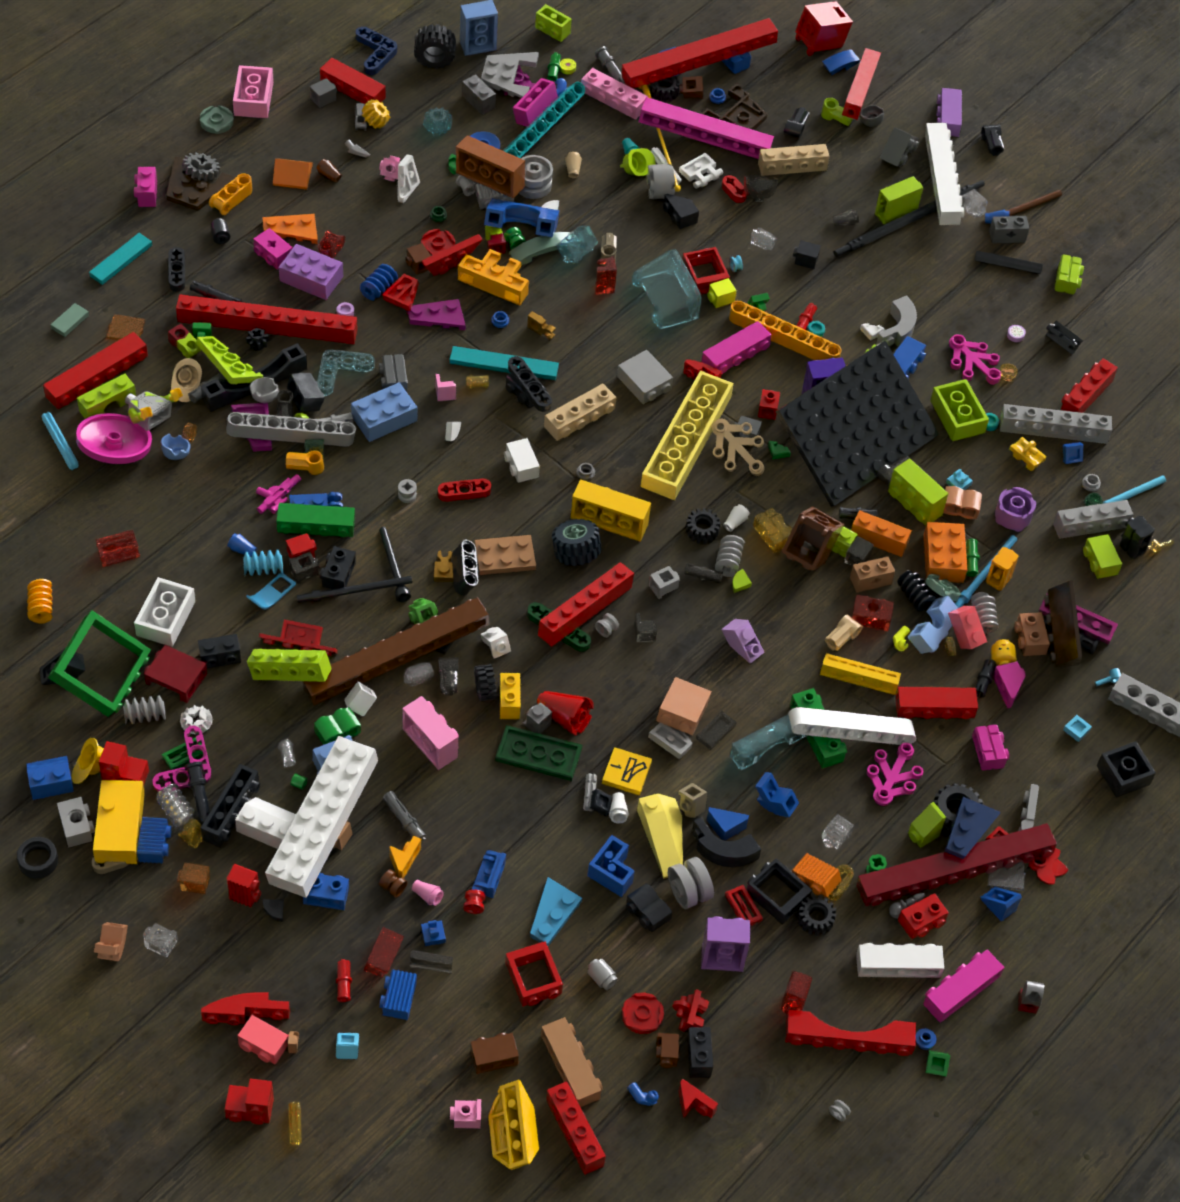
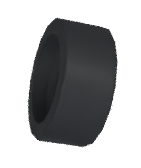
M32 837L25 840L17 851V862L21 872L27 877L34 879L50 875L58 864V855L54 844L43 837ZM35 849L47 850L50 854L49 860L41 866L26 864L25 857Z

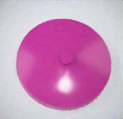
M107 413L94 415L83 420L77 427L76 443L83 453L95 460L111 464H126L138 461L149 453L152 435L149 430L146 431L139 424L132 423L129 416Z

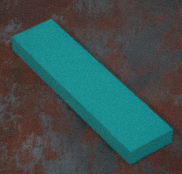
M138 233L89 272L90 277L103 285L152 246V241Z

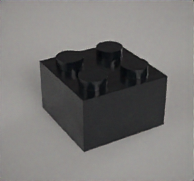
M1136 741L1101 754L1097 764V768L1116 798L1151 785L1156 774Z

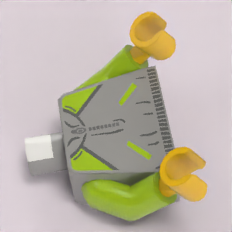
M175 388L164 397L148 391L137 397L129 394L125 399V403L129 405L128 416L132 423H137L148 431L171 417L172 403L177 402L183 396L180 388Z

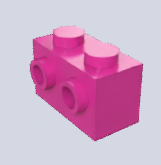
M138 167V174H135L134 177L135 185H137V187H134V197L138 198V206L156 207V167Z

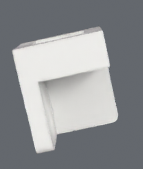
M357 681L344 701L347 708L350 707L352 711L365 716L377 697L374 690Z

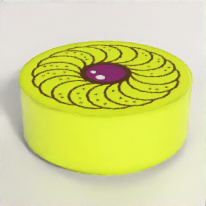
M563 59L560 62V71L569 75L576 71V62L574 60Z

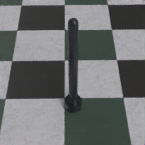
M381 527L379 532L394 579L401 578L387 529ZM405 585L396 586V600L401 603L410 600L411 593L409 588Z

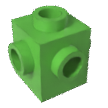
M424 598L413 601L414 604L408 606L410 610L408 615L414 624L423 623L438 613L435 603Z

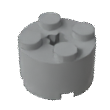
M672 164L648 165L646 178L647 184H650V189H648L649 199H664L665 194L675 195V188H673L675 177Z

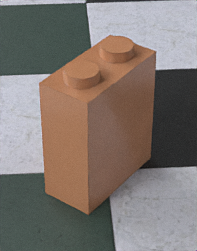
M675 677L659 709L656 721L693 736L708 705L712 691Z

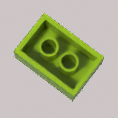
M967 379L933 388L930 402L952 441L985 433L989 418Z
M910 458L893 470L888 489L890 495L896 498L906 510H909L925 526L927 522H934L943 515L949 494Z

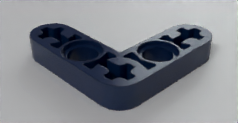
M367 27L356 29V40L375 50L364 62V72L368 75H375L397 54V43ZM374 40H379V41H381V42H379V43H374V42H372V41H374ZM378 56H384L385 58H384V59H378L377 57H378Z

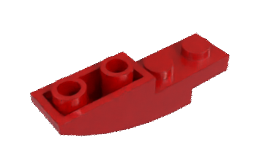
M269 992L233 995L201 1008L202 1021L209 1024L221 1022L239 1025L245 1024L246 1016L251 1017L253 1015L259 1019L270 1017L274 1020H282L284 1018L289 1019L290 1015L289 1001L269 1000Z

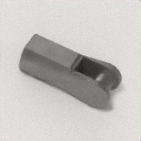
M357 103L355 105L356 131L358 129L366 131L367 122L362 117L363 113L361 111L365 105L364 103Z

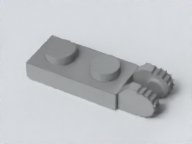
M1031 784L1029 791L1025 790L1023 802L1026 803V808L1022 809L1021 819L1023 821L1018 831L1032 828L1034 825L1039 791L1038 785Z

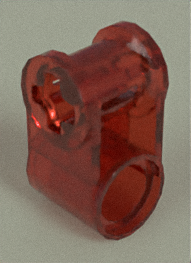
M327 230L318 244V253L334 259L344 246L345 236H339L332 233L331 230Z

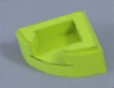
M743 569L738 571L733 578L732 588L734 593L751 587L752 582Z

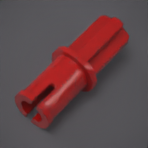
M809 303L804 313L800 314L796 326L806 330L808 324L813 321L812 317L817 310V306Z
M345 959L338 961V978L335 979L336 984H338L337 1001L339 1002L351 1000L350 984L352 983V978H350V961Z

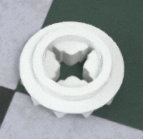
M194 705L192 708H186L185 712L181 713L180 723L184 730L189 726H197L204 733L212 725V715L209 709H205L203 705L201 707ZM199 715L200 720H196L193 724V718Z

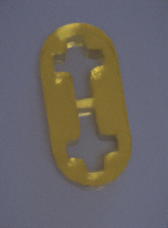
M842 864L837 867L840 876L844 872L847 873V876L838 884L837 891L829 894L828 899H840L850 885L854 871L849 865Z

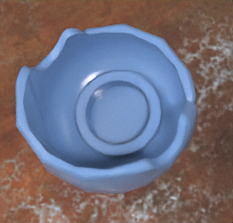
M167 434L161 439V449L164 456L168 459L180 460L185 458L190 452V443L187 439L182 438L181 435L173 438L170 434Z

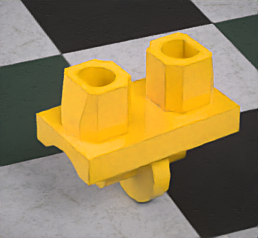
M1021 437L1009 448L1013 452V457L1017 460L1022 459L1030 471H1033L1046 460V456L1035 447L1036 442H1028L1024 437Z

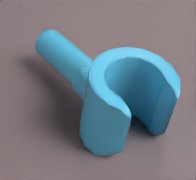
M1118 668L1110 670V676L1096 681V686L1107 682L1116 683L1121 676L1120 670Z

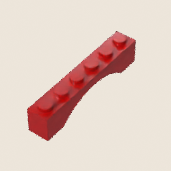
M789 1010L786 1018L785 1042H790L793 1045L810 1044L814 1047L829 1046L838 1050L849 1048L858 1052L868 1050L876 1051L879 1054L897 1053L899 1056H908L913 1054L916 1046V1023L893 1021L887 1026L876 1030L851 1032L832 1027L819 1020L811 1012Z

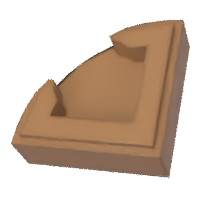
M298 1031L289 1032V1053H296L298 1051Z

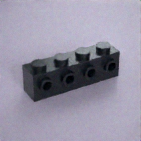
M239 764L201 826L203 841L221 848L224 841L227 842L229 840L231 830L234 825L236 826L235 819L244 804L251 800L253 793L256 794L260 788L261 783L259 782L258 771Z

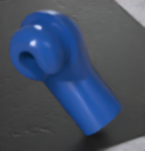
M563 78L555 81L558 96L567 88V82Z

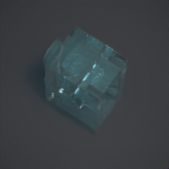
M589 225L578 226L560 241L556 247L565 263L573 262L575 264L580 262L585 254L593 251V247L598 244V241Z

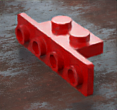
M284 619L280 637L259 633V638L263 640V643L274 645L277 642L282 643V647L289 649L298 646L301 647V650L326 651L327 656H332V653L337 654L338 652L336 648L320 645L323 627Z

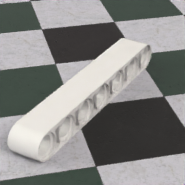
M801 707L794 708L788 713L791 729L795 734L897 745L902 743L912 744L916 741L913 724L909 719Z

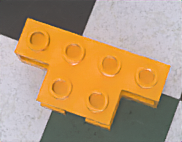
M491 249L483 260L465 255L458 265L459 281L519 306L528 295L529 280L520 277L521 274L517 273L521 267L520 261L510 257L505 267L499 266L497 263L501 259V253Z

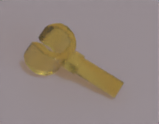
M1154 539L1149 549L1157 554L1165 546L1174 544V540L1171 539L1160 543Z

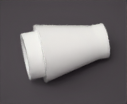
M740 504L734 506L726 522L723 524L724 528L732 532L736 527L745 522L750 514L747 508Z
M614 793L612 795L609 817L614 823H624L629 816L624 794Z

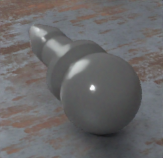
M916 894L907 899L906 902L901 899L900 903L895 902L891 904L889 914L891 917L898 919L901 910L921 901L925 894Z

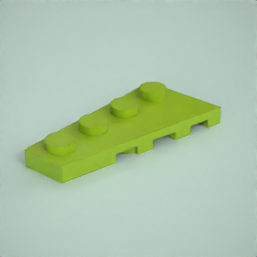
M214 336L197 337L196 344L230 384L251 383L256 379L263 378L260 372L255 373L252 371L253 367L248 363L243 364L237 354L228 352L229 348Z

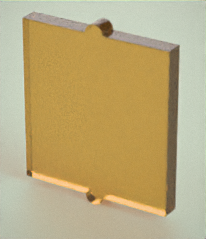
M114 314L112 322L109 324L107 339L120 340L132 332H135L140 338V335L143 333L145 319Z

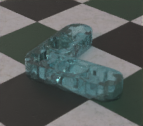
M340 350L325 351L322 355L317 380L318 387L324 396L330 395L334 390L338 369L369 372L375 367L374 357L367 353ZM350 358L353 362L346 363L344 360ZM326 370H330L333 373L330 375H325L323 372ZM325 381L328 382V386H326V388H323Z

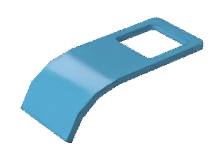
M279 573L258 593L252 596L247 595L246 597L260 608L266 610L295 587L296 582L284 573ZM280 577L291 584L283 593H280L271 586Z

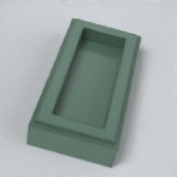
M74 303L51 324V329L66 337L89 316V311Z

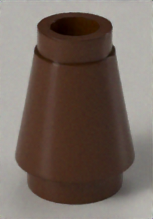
M322 159L316 167L320 175L335 183L342 177V174L330 160Z

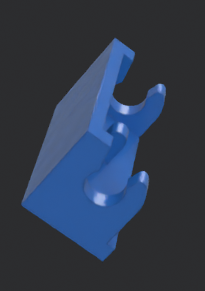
M491 850L486 851L472 890H480L485 893V896L494 898L506 864L505 853Z

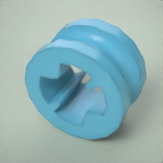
M737 255L736 258L730 257L729 263L732 272H736L737 269L742 271L743 262L740 255Z

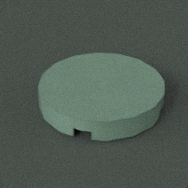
M210 106L200 114L201 127L207 132L215 134L224 133L233 126V114L224 106Z
M929 574L925 580L932 590L943 597L949 596L952 601H958L961 596L959 589L954 584L945 579L939 580V576L936 574Z

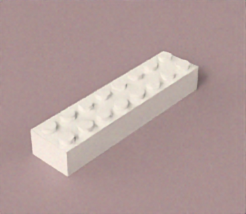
M338 736L265 872L270 885L307 898L378 762L374 748Z

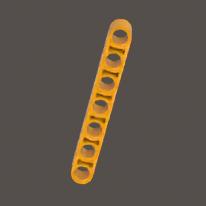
M734 301L731 304L729 320L733 324L746 328L759 321L772 334L771 341L813 360L840 358L841 347L829 340L742 301Z

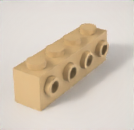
M826 144L760 149L758 165L761 176L825 171L828 167L829 153Z
M601 384L546 414L544 427L557 441L566 438L570 433L582 429L585 425L598 420L599 417L606 413H611L615 409L616 396L604 384Z

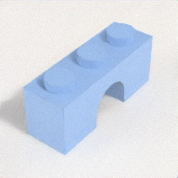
M949 596L935 599L926 611L932 619V624L930 622L917 624L908 636V639L921 654L936 651L939 648V643L948 635V631L952 627L948 613L958 609V607Z

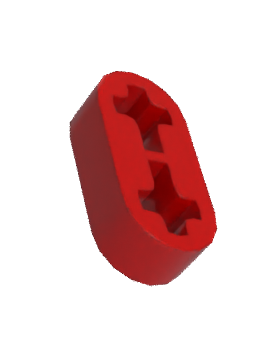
M732 175L725 176L722 180V189L734 202H745L747 198L746 188L736 177Z

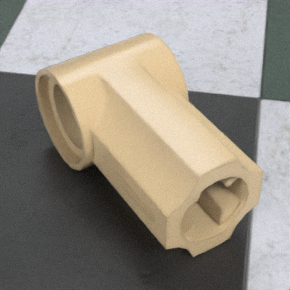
M845 615L838 623L837 628L826 637L825 642L831 650L838 651L849 639H855L863 626L849 615Z

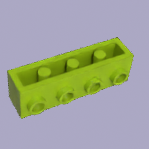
M254 649L247 660L253 680L325 682L332 669L326 651Z

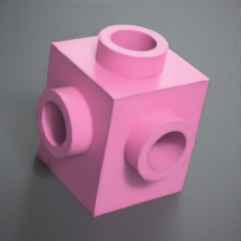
M390 155V158H384L381 161L379 170L381 171L380 175L385 176L384 179L389 181L398 179L400 158Z

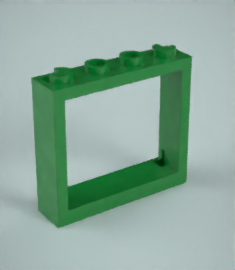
M91 610L83 618L48 678L109 717L112 713H117L122 707L123 703H121V700L130 693L132 688L129 686L140 676L139 669L148 662L150 658L148 654L151 649ZM91 625L138 656L112 702L64 672Z

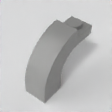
M907 295L892 301L890 314L898 324L880 332L876 345L886 340L888 346L895 343L899 347L907 336L912 337L917 312L913 302Z

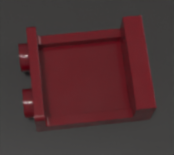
M164 645L162 650L156 653L152 664L146 667L144 676L147 685H151L152 682L178 693L180 700L188 703L206 677L207 666L205 662Z

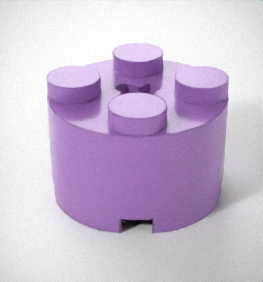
M1012 487L1011 490L1007 491L1004 490L1000 494L995 509L996 523L1017 532L1023 531L1030 524L1036 507V501L1033 500L1032 494L1020 487Z

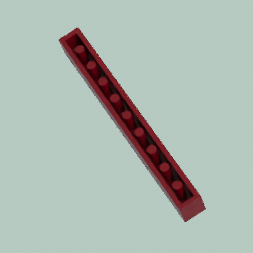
M1048 823L978 842L964 859L947 852H942L858 876L856 886L864 905L876 906L883 901L897 900L907 894L915 895L922 890H933L946 883L954 884L961 879H972L978 874L985 872L989 874L1003 867L1011 868L1017 863H1029L1035 858L1049 857L1054 853L1057 842Z

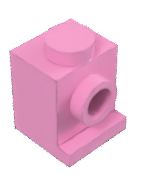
M477 1099V1101L455 1100V1107H450V1120H454V1128L480 1129L481 1099Z

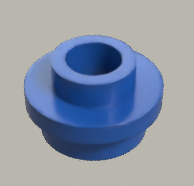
M716 88L712 90L709 98L713 103L720 104L726 100V94L722 89Z
M498 311L492 316L491 322L497 328H504L509 324V317L505 312Z
M920 1029L916 1033V1044L919 1048L927 1050L935 1045L936 1035L933 1031ZM922 1036L928 1037L929 1040H924Z

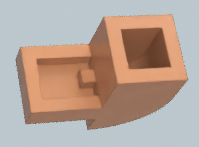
M109 922L102 924L100 942L96 943L94 952L98 953L97 958L113 961L120 960L125 945L128 925Z

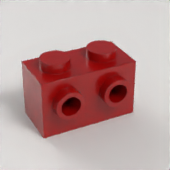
M934 893L901 910L898 921L912 940L916 937L921 938L933 928L938 929L946 923L949 912Z

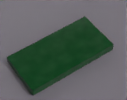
M506 725L495 761L572 781L583 745Z

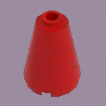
M544 691L537 698V704L541 702L551 710L552 719L573 735H577V732L582 733L591 720L592 715L589 712L590 708L593 709L594 705L593 701L588 697Z

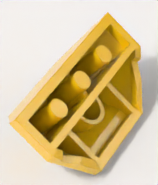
M516 1080L499 1087L498 1095L488 1115L493 1157L510 1170L530 1164L539 1150L535 1109L521 1081Z

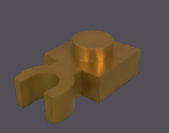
M533 311L528 315V328L539 335L544 334L549 340L555 337L553 332L556 328L546 324V320L541 315Z
M438 551V562H435L434 581L453 582L452 552L449 551L447 557H442L441 551Z

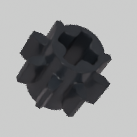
M255 328L251 332L248 331L246 343L250 344V349L260 351L267 347L269 335L265 334L264 329Z

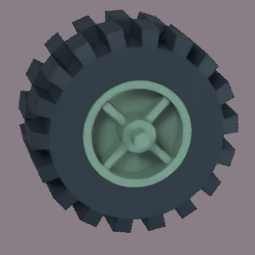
M567 520L565 523L555 527L552 532L555 557L559 559V562L565 563V565H584V563H590L592 560H595L597 555L601 553L599 529L590 520Z

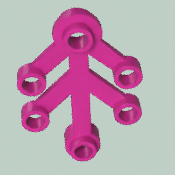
M959 334L950 338L949 346L954 350L953 359L950 364L951 368L955 370L960 369L962 364L960 353L962 352L966 356L965 370L962 374L963 379H967V381L972 380L974 375L972 364H974L986 375V380L989 384L994 385L1000 381L1001 372L996 368L989 369L981 361L985 360L991 365H997L1000 360L998 354H986L988 349L986 343L966 341L964 336ZM969 349H976L977 352H972Z
M902 743L897 751L898 758L892 770H890L886 761L887 753L881 749L875 752L874 759L878 762L886 779L884 786L878 776L879 767L872 764L867 768V776L871 778L875 787L873 798L880 806L890 804L893 797L904 794L911 795L915 792L916 784L907 780L920 779L924 772L923 768L914 766L911 771L899 774L905 761L910 760L913 756L914 748L910 743ZM907 781L904 787L891 789L893 784Z

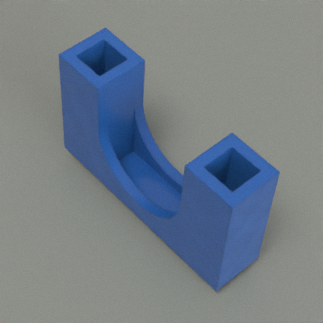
M492 198L486 208L484 225L502 228L505 222H522L535 226L536 235L553 237L557 228L560 210Z

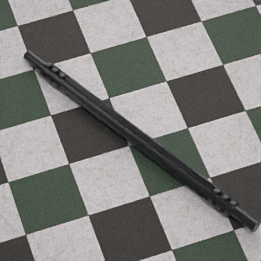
M980 180L972 185L960 188L959 196L964 198L972 194L973 191L985 186L984 181ZM936 200L847 242L845 246L834 250V255L838 257L848 251L852 252L937 211Z

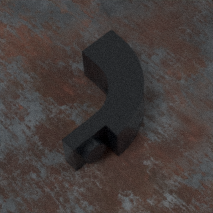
M701 817L694 820L692 834L698 840L696 850L710 862L724 867H741L753 863L760 858L761 848L751 834L736 841H724L717 838L711 832Z

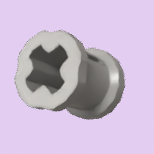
M462 175L457 177L456 184L461 186L465 196H470L476 192V184L472 183L469 178Z

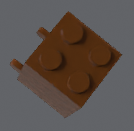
M812 506L800 513L782 553L786 554L788 559L800 562L805 569L815 570L826 563L845 524ZM805 541L819 548V553L816 554L803 547Z

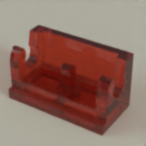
M614 256L599 259L597 264H606V266L597 267L595 294L615 293L617 267Z
M133 530L96 539L97 551L103 567L140 557Z
M383 927L363 970L380 977L387 974L404 936Z

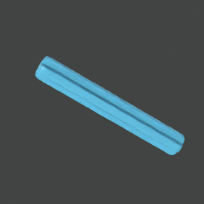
M50 412L43 413L42 420L69 469L78 468V461Z

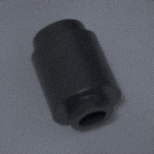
M221 218L214 219L210 226L214 242L217 244L227 243L231 238L227 222Z

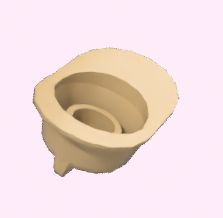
M190 358L180 360L172 372L171 390L175 388L181 389L183 394L179 398L181 402L191 401L188 393L200 385L201 366L197 361Z

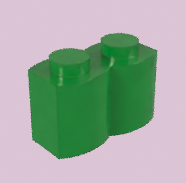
M350 707L340 708L333 715L318 718L314 723V731L322 744L325 745L336 741L338 736L343 738L349 735L351 738L361 733V724Z

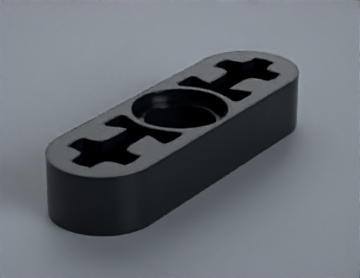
M175 247L170 249L168 253L169 287L172 291L179 292L185 288V254L183 249ZM175 267L181 268V270L178 272H175L172 269ZM175 278H179L178 284H175Z

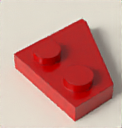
M403 274L382 294L383 300L410 311L419 286L418 279Z

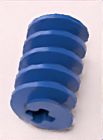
M381 264L360 284V290L367 299L374 301L375 297L379 298L385 292V289H388L398 279V274L391 266Z

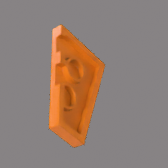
M315 214L262 217L264 231L270 228L281 238L293 237L296 238V241H303L304 239L318 244Z

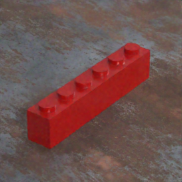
M135 332L130 333L43 384L45 397L57 409L67 406L77 397L99 387L102 383L114 378L117 374L129 369L139 361H143L148 357L147 345Z
M620 562L541 619L538 636L552 647L630 590L633 584L634 572Z

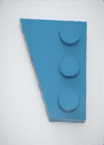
M548 877L530 937L539 943L546 941L547 946H549L580 905L582 898Z

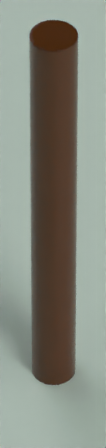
M1061 190L1054 191L1006 211H1009V216L1015 215L1060 197L1062 192Z

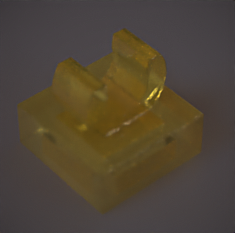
M190 819L183 826L184 830L178 836L183 841H186L191 848H197L202 841L201 824L196 819Z

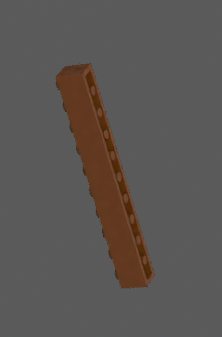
M478 597L473 600H467L460 606L450 608L438 616H432L423 623L415 624L403 632H397L388 639L380 640L375 645L362 648L359 652L351 656H345L340 661L330 664L332 669L326 681H302L304 690L313 706L353 688L357 681L360 683L367 682L490 625L489 614Z

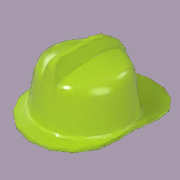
M632 149L624 156L623 164L620 167L624 168L628 175L644 176L648 174V165H656V160L648 149Z

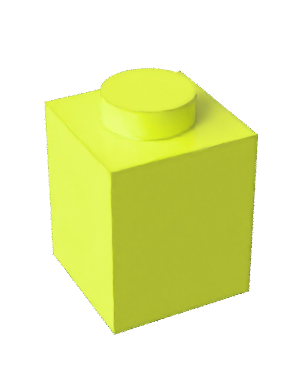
M729 278L712 283L707 293L708 299L714 304L715 308L731 304L735 301L736 289Z

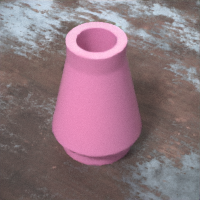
M416 880L412 885V891L417 893L429 905L433 904L436 906L443 898L444 893L439 886L421 882L420 880Z

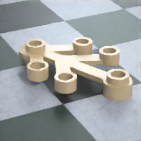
M717 419L712 425V431L717 436L716 447L713 449L714 456L718 459L724 456L723 441L725 437L729 442L728 458L725 462L726 470L732 472L736 469L735 454L737 451L749 464L750 472L755 476L761 475L764 472L763 463L760 460H755L742 445L760 448L764 445L763 438L759 435L754 438L734 437L730 432L750 434L752 432L751 424L745 422L742 425L729 424L725 419ZM719 425H724L722 430H718ZM745 426L750 427L748 431L743 430ZM757 439L762 440L760 444H755V441ZM717 450H722L720 455H716ZM729 463L734 464L732 468L727 467ZM755 464H759L758 469H753Z

